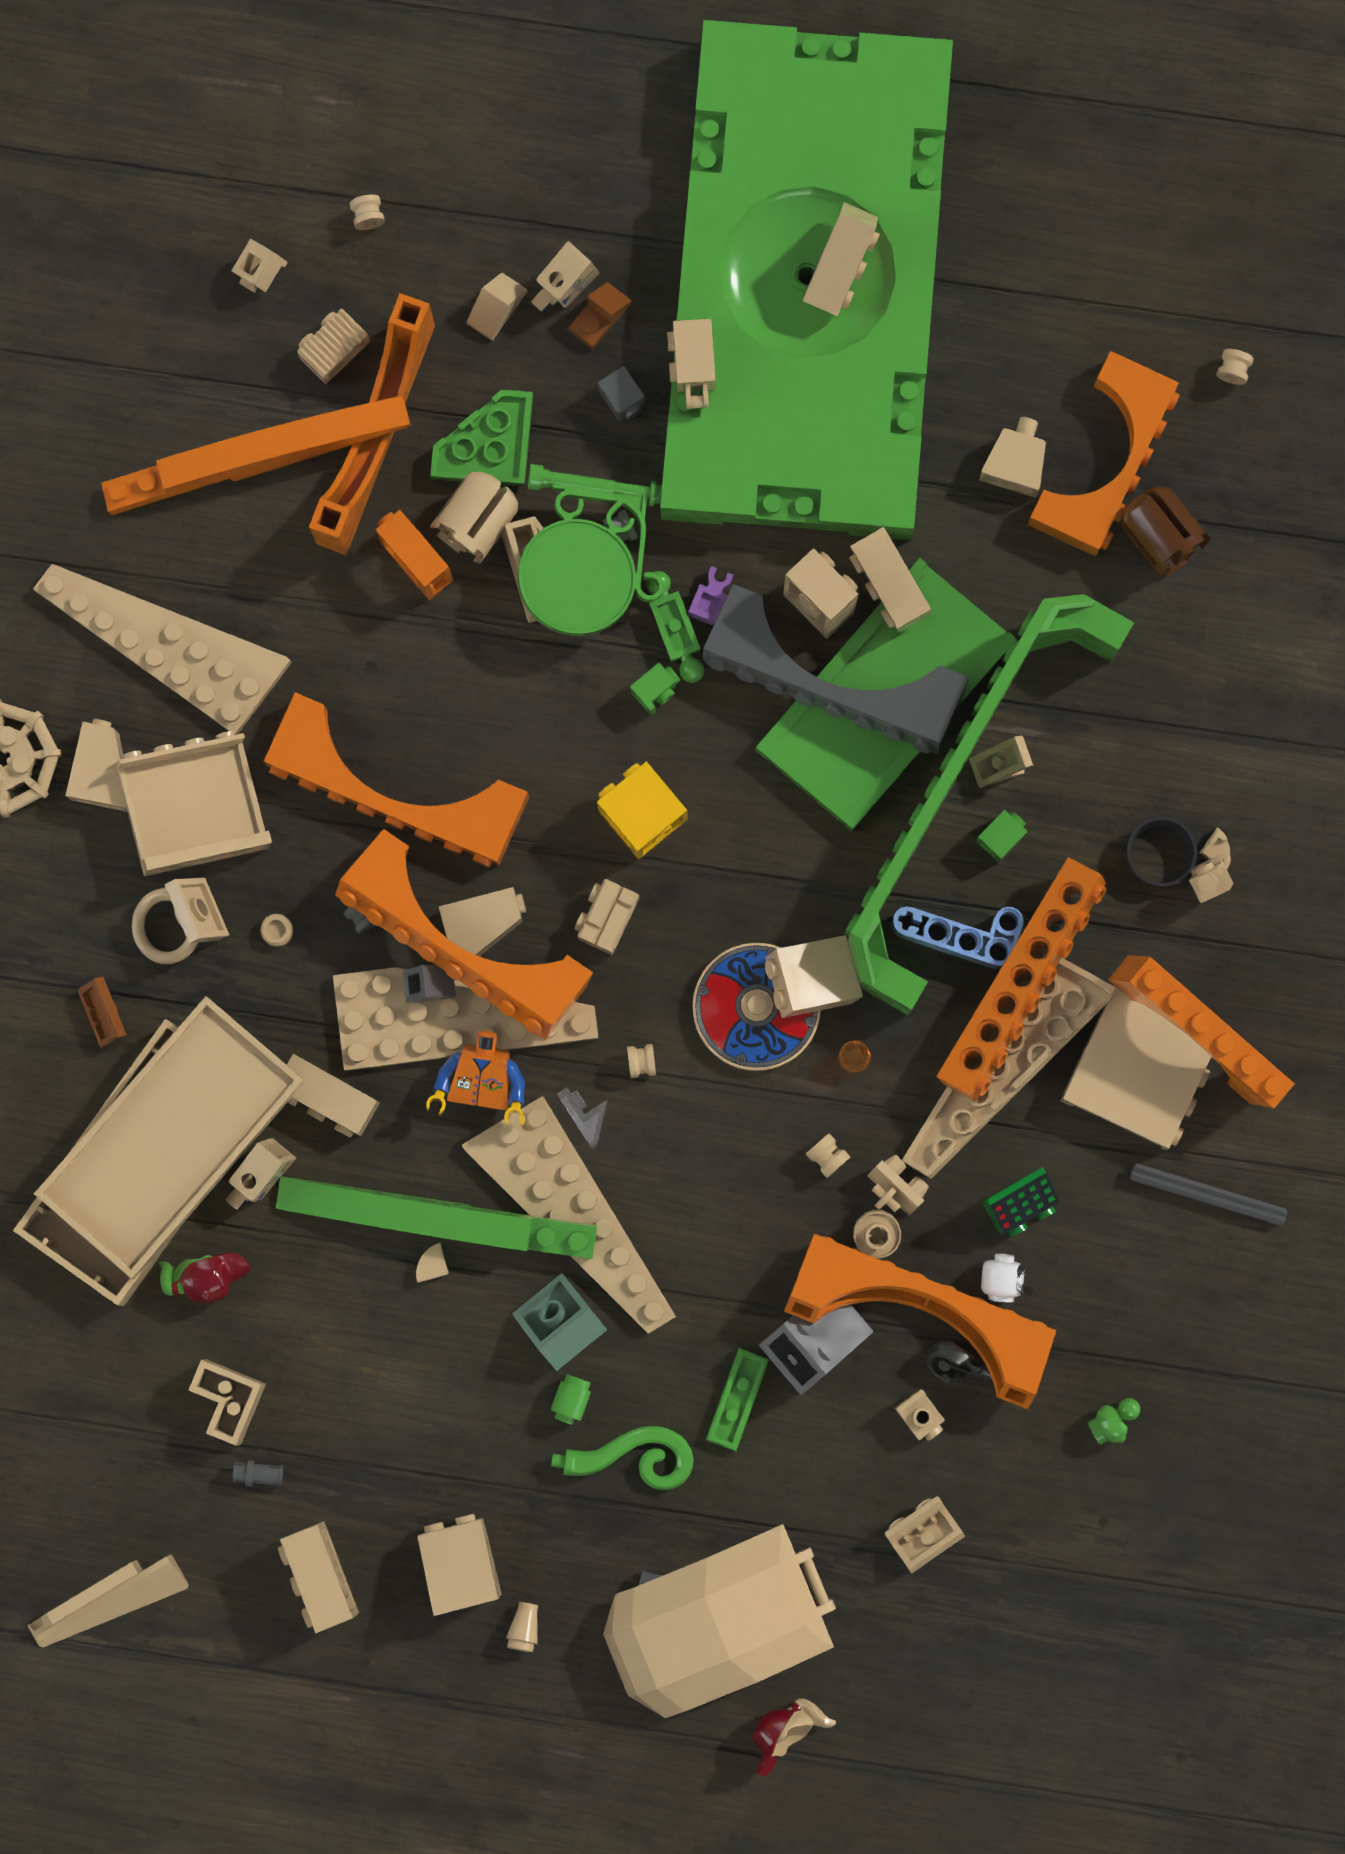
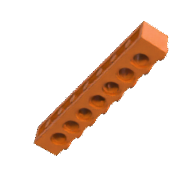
M1069 857L1067 858L936 1077L942 1084L976 1102L979 1095L983 1096L987 1092L991 1084V1079L989 1078L995 1068L999 1069L1004 1064L1008 1055L1006 1050L1012 1040L1016 1041L1020 1037L1024 1029L1023 1022L1028 1013L1032 1014L1038 1007L1041 991L1045 985L1049 986L1053 982L1057 974L1056 966L1061 958L1065 959L1071 952L1073 947L1072 940L1078 930L1082 931L1086 927L1090 918L1088 913L1094 903L1098 904L1102 900L1106 892V882L1100 873ZM1074 893L1081 894V898L1076 904L1070 905L1066 903L1070 895ZM1055 921L1065 922L1064 927L1060 931H1050V927ZM1038 949H1048V953L1044 958L1034 959V953ZM1024 975L1032 976V980L1027 986H1017L1020 977ZM1008 1002L1015 1003V1008L1011 1013L1001 1014V1008L1004 1004ZM988 1031H999L998 1037L994 1041H984ZM975 1057L982 1058V1063L977 1069H968L971 1059Z

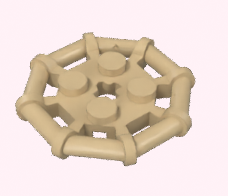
M0 700V751L4 754L9 752L11 756L7 759L8 765L3 767L0 764V814L5 818L10 817L11 813L42 797L46 798L49 795L47 791L58 758L62 757V753L57 748L43 721V714L39 711L31 712L5 704ZM5 717L24 722L25 725L21 731L5 726ZM34 731L43 750L35 751L28 739V736ZM37 760H44L38 781L36 782L31 778L33 765L36 764ZM24 784L31 788L12 799L10 798L9 792Z

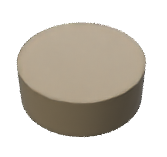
M281 914L269 915L261 924V936L271 946H284L293 936V925L287 917Z

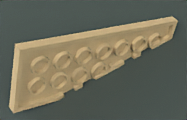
M394 967L333 975L344 1071L450 1058L453 1053L462 1052L466 1044L477 1045V1037L480 1031L496 1033V1048L503 1050L599 1039L595 1006L575 1002L548 1038L544 1040L539 1035L530 1033L523 1024L514 1018L504 1015L498 1007L485 998L475 995L472 989L459 980H454L455 997L425 1002H406L403 971L407 969Z

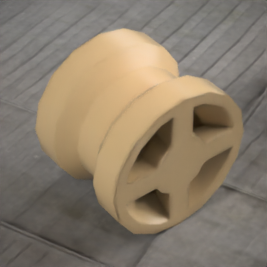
M363 195L350 201V209L355 213L353 222L356 229H374L385 223L384 215L379 210L381 201L378 195Z
M1225 349L1221 357L1223 365L1218 368L1216 376L1231 384H1246L1248 379L1246 372L1251 367L1254 358L1240 350Z
M646 1044L644 1048L640 1049L634 1046L627 1047L631 1078H637L640 1074L646 1073L649 1076H656L653 1044Z

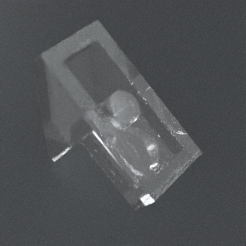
M568 1087L557 1093V1096L593 1150L598 1147L608 1102L606 1100L584 1114L582 1109L587 1107L581 1095L577 1090L571 1093Z

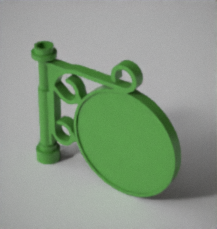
M530 464L527 489L540 491L541 488L547 489V487H551L552 491L561 492L556 498L554 507L555 512L562 519V521L543 528L530 540L519 563V592L531 615L542 625L557 633L569 636H586L601 632L617 622L628 608L634 592L641 601L654 602L658 600L664 589V583L660 576L652 572H646L643 575L644 580H652L656 583L658 591L653 595H647L642 592L640 583L646 537L645 514L647 499L648 506L660 504L662 485H656V481H651L650 487L619 483L609 479L551 472L548 469H543V465ZM564 498L579 499L577 503L578 509L572 513L565 512L561 508L560 502ZM583 500L614 504L605 518L607 528L593 521L576 519L582 512ZM621 506L634 514L640 527L636 571L628 548L617 536L628 533L632 529L635 519L630 518L628 525L620 528L611 521V516Z

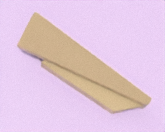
M172 1554L145 1570H142L138 1561L135 1560L44 1614L41 1618L29 1624L28 1628L38 1645L45 1647L186 1590L189 1584Z

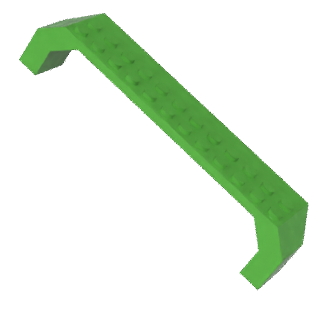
M1084 594L1043 599L1035 614L1031 611L1028 613L1018 632L1021 639L1019 641L1015 638L1013 639L1002 660L1006 665L1004 668L998 666L987 686V689L990 690L989 694L982 693L971 714L974 717L973 722L971 723L968 720L965 722L955 743L959 744L956 750L950 748L939 770L943 771L941 777L935 775L924 795L927 798L925 805L919 802L908 822L912 826L910 831L906 832L903 830L894 845L892 852L896 853L893 860L887 858L876 878L880 880L877 888L871 885L861 904V907L864 908L862 914L858 915L855 913L846 928L845 934L849 936L847 941L862 990L908 1016L928 981L888 959L879 912L1029 652L1074 641L1111 662L1134 622Z

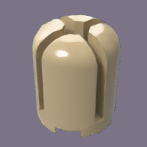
M471 472L465 476L432 522L430 528H438L440 532L437 537L458 553L459 551H468L476 557L473 562L480 564L503 533L504 524L510 523L516 515L519 503L514 493L507 486L500 487L501 481L494 476L484 472Z

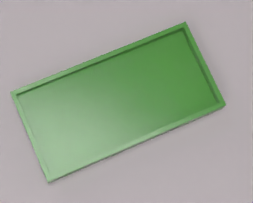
M919 558L909 571L930 606L932 614L899 633L895 626L892 628L888 627L881 614V611L885 608L880 603L817 678L850 689L883 690L909 684L929 674L938 666H942L969 677L967 689L959 705L960 707L1005 655L1013 639L1017 638L1010 632L1007 633ZM797 701L756 746V751L850 831L857 827L920 753L910 743L902 740L899 742L892 741L886 738L880 731L872 728L870 730L862 729L850 719L832 717L820 707L815 705L805 706Z

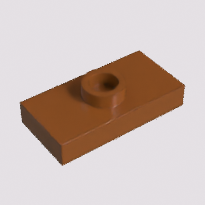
M103 976L94 978L77 989L101 1048L110 1046L126 1036L117 1007L112 1000Z

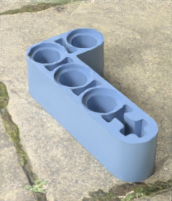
M906 906L896 911L891 927L895 935L902 939L989 968L1000 969L1019 939L1023 927V917L1019 910L1014 907L1002 908L992 920L988 933ZM905 915L911 917L910 922L912 924L920 926L922 920L927 922L920 936L917 935L918 927L910 926L908 930L902 929V923L898 919L903 920ZM1004 915L1013 917L1016 922V928L1011 931L1002 929L999 923L1000 917ZM933 925L941 926L945 930V938L940 941L931 939L928 933L929 927ZM963 935L973 937L976 943L975 949L971 951L963 950L959 945V938ZM994 945L1003 947L1006 952V958L1002 961L992 959L989 953L990 947Z

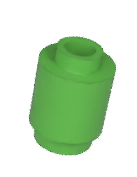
M566 1374L565 1380L560 1381L550 1409L556 1412L555 1419L573 1425L574 1419L581 1421L591 1391H589L590 1382Z

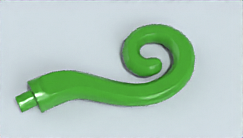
M644 1426L630 1430L596 1450L567 1449L566 1455L553 1454L551 1467L564 1468L563 1475L567 1476L591 1475L607 1468L637 1446L647 1443L662 1444L669 1447L676 1456V1466L673 1472L666 1476H658L654 1473L653 1464L665 1458V1452L657 1448L647 1450L642 1455L638 1467L640 1476L647 1485L657 1490H671L683 1484L689 1477L693 1468L694 1458L687 1441L675 1431L661 1426Z

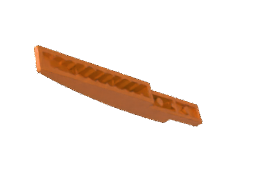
M398 396L292 421L156 460V466L102 482L101 485L107 510L111 515H115L229 478L233 482L408 428L411 427L404 397Z

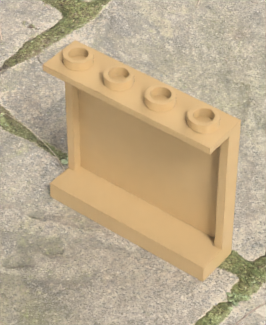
M234 731L223 732L216 735V739L204 741L203 738H194L186 741L185 746L173 748L172 744H166L154 748L152 753L142 754L141 751H132L122 755L123 759H119L116 768L144 876L267 850L272 844L270 832L265 831L243 746L244 733L235 735Z
M1116 987L1118 991L1102 1008L1060 1101L1069 1106L1074 1105L1160 1145L1163 1150H1167L1171 1145L1176 1146L1183 1134L1184 1129L1179 1126L1184 1115L1190 1117L1197 1103V1100L1193 1098L1197 1087H1204L1210 1074V1070H1207L1206 1067L1212 1057L1171 1022L1150 1008L1130 1000Z

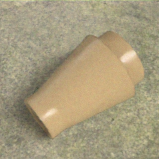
M519 1602L518 1610L506 1636V1639H508L507 1648L533 1652L534 1645H538V1605Z

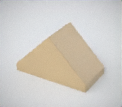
M500 273L481 289L466 322L467 325L493 341L528 290L507 275Z

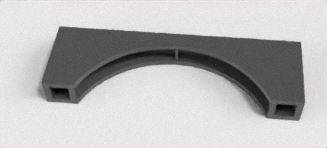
M734 584L703 648V661L707 662V665L717 671L727 670L736 674L742 681L748 683L754 681L765 685L766 689L772 693L779 695L785 693L794 697L802 705H815L824 709L832 717H845L852 720L855 725L862 729H875L882 732L886 738L892 741L899 742L902 740L912 744L920 752H932L937 755L966 692L969 679L965 675L938 666L929 674L916 681L890 689L857 690L828 683L801 668L777 643L766 620L763 596Z

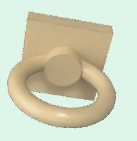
M205 878L174 879L164 884L165 888L151 891L139 901L132 917V934L137 947L148 959L159 964L178 963L194 951L198 942L220 941L229 936ZM160 901L172 902L176 919L186 935L184 943L174 951L164 952L156 949L149 942L145 933L146 915L150 908Z

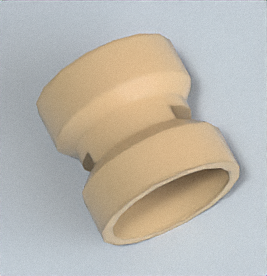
M830 1133L806 1153L811 1161L817 1162L821 1166L820 1171L826 1178L850 1158L845 1150L838 1149L835 1145L836 1140Z

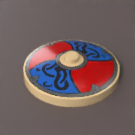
M748 943L730 948L711 961L701 974L696 985L693 997V1017L697 1032L711 1053L724 1063L735 1068L747 1071H766L781 1067L794 1060L806 1049L818 1027L820 1011L782 1018L780 1010L775 1006L773 998L775 991L772 980L766 974L765 957L774 950L779 949L780 947L766 943Z

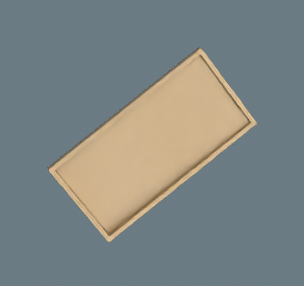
M206 996L34 1195L131 1279H135L305 1083V1080Z

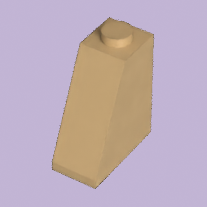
M93 719L92 723L83 722L65 796L72 801L128 812L116 768L119 759H123L120 735L114 728H111L112 723L99 719Z
M513 887L439 906L446 937L457 946L479 957L523 922L521 913L527 912L522 894L516 895Z

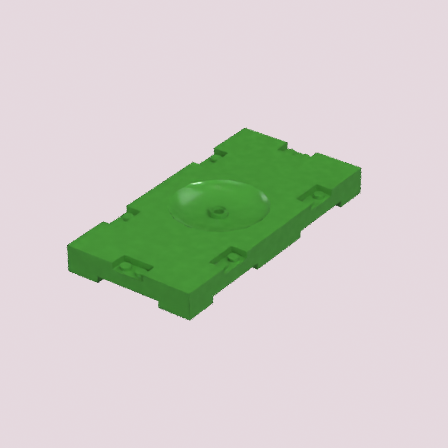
M703 20L677 321L711 319L715 390H708L709 408L686 409L685 391L677 392V382H672L660 505L661 520L723 525V522L839 531L849 532L848 535L864 537L884 527L891 539L911 540L915 524L953 40L860 32L859 37L801 33L797 32V27ZM845 202L877 216L878 221L875 232L880 235L873 251L866 250L862 261L867 263L860 281L854 279L849 290L854 292L847 310L841 308L838 316L804 302L803 298L808 285L801 283L799 279L806 275L813 276L830 233L840 214L841 207ZM703 390L690 391L691 396L703 395Z

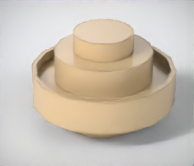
M871 1210L858 1218L854 1226L853 1237L857 1248L862 1253L874 1258H884L891 1255L898 1248L901 1242V1229L898 1221L892 1214L884 1210Z

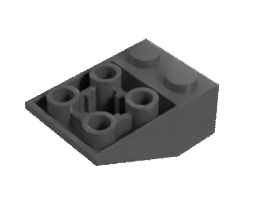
M847 1305L823 1316L814 1324L792 1315L758 1346L795 1390L802 1395L874 1331L852 1305Z

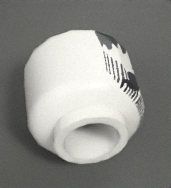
M995 1254V1260L985 1261L982 1268L981 1289L988 1295V1299L998 1302H1014V1297L1020 1296L1023 1292L1025 1272L1023 1265L1014 1262V1255Z

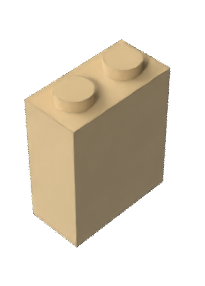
M846 935L779 948L765 957L766 974L772 980L775 991L773 995L776 1008L780 1010L782 1018L849 1005L863 997Z

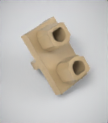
M897 1155L892 1156L885 1162L882 1160L867 1176L876 1184L872 1191L880 1198L874 1205L878 1210L886 1204L894 1212L900 1207L909 1216L923 1203L922 1197L929 1186L917 1176L909 1184L901 1179L899 1174L906 1168V1165Z

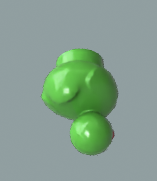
M1126 1398L1120 1400L1117 1409L1109 1405L1102 1406L1098 1410L1096 1418L1088 1422L1097 1442L1100 1445L1107 1441L1123 1443L1127 1434V1426L1124 1424L1123 1419L1131 1421L1137 1418L1140 1414V1405L1133 1398Z

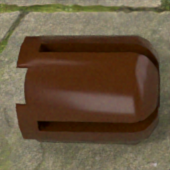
M1167 486L1152 487L1145 494L1139 495L1127 506L1120 521L1122 530L1160 578L1164 573L1166 576H1169L1187 564V559L1195 553V548L1199 545L1203 550L1211 540L1210 536L1176 493Z

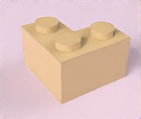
M207 1359L201 1360L189 1391L218 1402L206 1434L235 1446L241 1445L266 1383Z

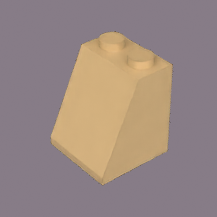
M474 1514L455 1518L456 1525L444 1527L443 1522L424 1526L425 1533L418 1535L434 1616L497 1600L502 1595L483 1518L475 1519Z

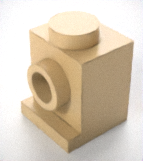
M250 239L231 271L241 277L239 284L255 293L259 288L266 292L281 266L285 268L288 262L273 251Z
M1220 855L1195 866L1191 871L1193 876L1189 880L1200 903L1229 891L1233 885V881Z
M922 1389L917 1390L894 1408L918 1440L925 1437L929 1441L943 1431L940 1424L945 1420ZM920 1411H925L928 1414V1421L924 1424L919 1423L916 1419Z

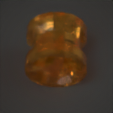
M857 1040L846 1042L838 1054L840 1067L849 1074L862 1072L867 1068L871 1060L869 1048L865 1043Z

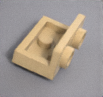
M938 1496L921 1502L916 1507L915 1512L906 1518L901 1517L895 1520L889 1526V1530L885 1532L889 1542L911 1574L965 1537Z

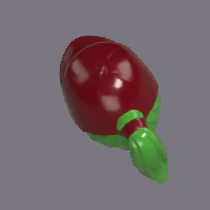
M227 1252L216 1256L206 1255L200 1259H187L179 1264L176 1269L166 1261L159 1263L161 1268L160 1285L164 1294L170 1296L185 1294L189 1299L197 1303H214L223 1300L229 1292L230 1285L246 1276L250 1271L247 1260L234 1252Z

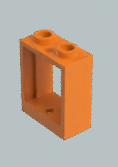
M401 510L395 514L392 512L388 513L378 522L379 527L376 529L381 545L429 601L453 582L449 566Z

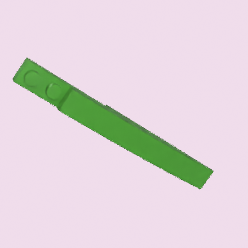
M283 1176L280 1177L276 1209L339 1221L514 1250H534L587 1259L593 1258L597 1225L477 1208L463 1203Z

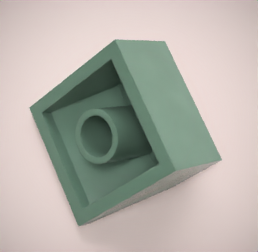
M563 1273L512 1313L537 1349L556 1371L607 1331L606 1327Z

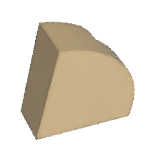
M1217 827L1198 855L1206 861L1220 855L1226 869H1228L1231 861V851L1226 835Z
M441 1243L433 1245L421 1256L416 1270L417 1283L449 1274Z

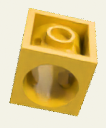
M647 761L641 766L638 763L631 766L623 774L625 779L617 786L611 783L598 794L600 799L597 801L598 812L638 860L688 820L687 809Z

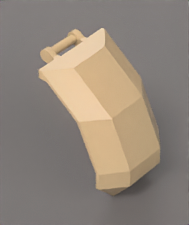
M782 1524L705 1559L615 1594L603 1635L628 1696L662 1717L667 1718L755 1684L833 1648V1643L821 1616L835 1610L836 1607L833 1600H829L812 1560L814 1554L811 1547L795 1553L785 1527ZM799 1564H800L801 1567H802V1570H803V1572H804V1574H805V1577H806V1579H807V1582H808V1584H809V1587H810V1589H811V1591H812V1594H813V1596H814V1599H815L817 1605H815V1602H814L813 1597H812V1595H811V1593H810V1590H809V1588H808V1585H807V1583H806V1580H805V1578H804V1576H803V1573H802V1571H801V1568H800Z

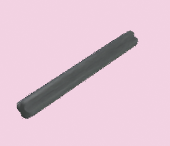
M1134 1164L1131 1170L1130 1179L1138 1183L1276 1225H1283L1286 1220L1287 1210L1279 1206L1141 1164Z

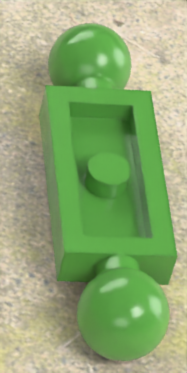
M654 571L652 573L661 577L664 589L658 600L649 602V606L671 663L681 659L682 663L679 667L681 678L688 683H696L704 675L702 662L693 658V654L701 652L700 645L679 591L669 594L668 591L671 586L669 576L663 571ZM646 580L647 590L652 595L658 591L656 583L652 580Z

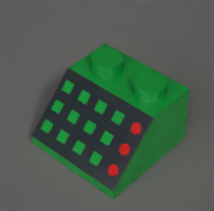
M1042 1167L984 1200L982 1204L1000 1235L1009 1233L1012 1238L1028 1228L1025 1223L1036 1216L1041 1221L1055 1213L1056 1211L1053 1206L1060 1201L1047 1172Z

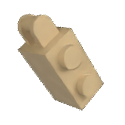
M711 319L673 321V332H667L668 351H675V362L669 363L670 382H677V392L685 391L686 409L709 408L708 390H715ZM703 390V395L691 396L690 391Z

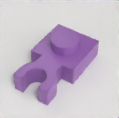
M711 566L707 577L708 587L699 585L688 612L689 617L714 626L728 595L722 592L730 586L733 574L727 573L726 579L723 582L716 581L714 576L717 568Z

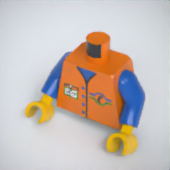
M480 1031L477 1037V1045H464L462 1052L453 1053L439 1069L433 1087L435 1095H432L427 1100V1111L432 1101H439L442 1104L439 1115H441L446 1106L444 1096L448 1095L447 1101L507 1110L504 1118L509 1126L510 1117L514 1113L520 1114L519 1123L521 1126L525 1123V1115L520 1109L524 1105L525 1080L516 1062L510 1060L509 1051L496 1048V1033Z

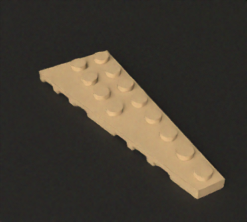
M51 564L33 588L35 592L226 730L234 731L235 735L239 734L292 663L286 656L54 564Z
M1045 948L1038 949L1034 953V959L1044 958L1048 950ZM1061 958L1056 966L1057 974L1053 982L1049 986H1044L1039 995L1041 999L1038 1007L1032 1014L1028 1013L1023 1022L1024 1029L1020 1037L1016 1041L1012 1040L1007 1048L1008 1055L1004 1064L999 1069L995 1068L989 1078L991 1079V1084L987 1092L983 1096L979 1095L976 1102L953 1089L946 1087L902 1161L932 1179L1115 996L1118 991L1116 987ZM1024 975L1020 977L1017 986H1027L1031 982L1032 976ZM1008 1002L1004 1004L1001 1008V1014L1011 1013L1015 1008V1003ZM988 1031L984 1041H994L998 1037L999 1031ZM975 1057L971 1059L968 1069H977L982 1063V1058Z
M543 1096L521 1109L526 1118L522 1126L519 1123L520 1114L514 1113L510 1117V1126L504 1119L462 1144L464 1150L529 1215L597 1225L593 1258L571 1257L648 1334L676 1317Z

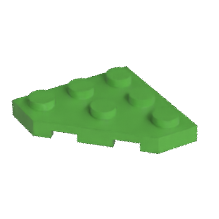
M500 390L480 410H476L462 421L452 433L434 444L431 479L462 482L465 476L471 472H484L501 481V485L525 487L533 392Z

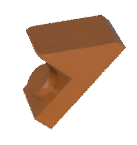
M608 282L589 294L587 306L569 326V332L592 350L595 349L632 303V300Z

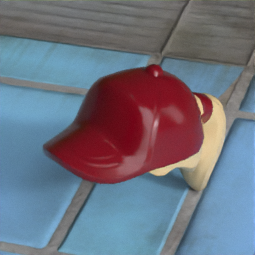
M797 1699L787 1709H774L764 1716H760L752 1734L754 1743L762 1752L756 1774L767 1776L773 1770L778 1756H784L788 1747L803 1739L812 1726L829 1728L834 1726L836 1721L825 1716L814 1703L807 1699Z

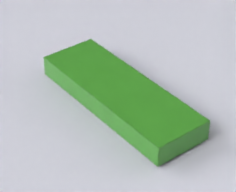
M738 1348L707 1434V1441L737 1451L766 1370L768 1358Z

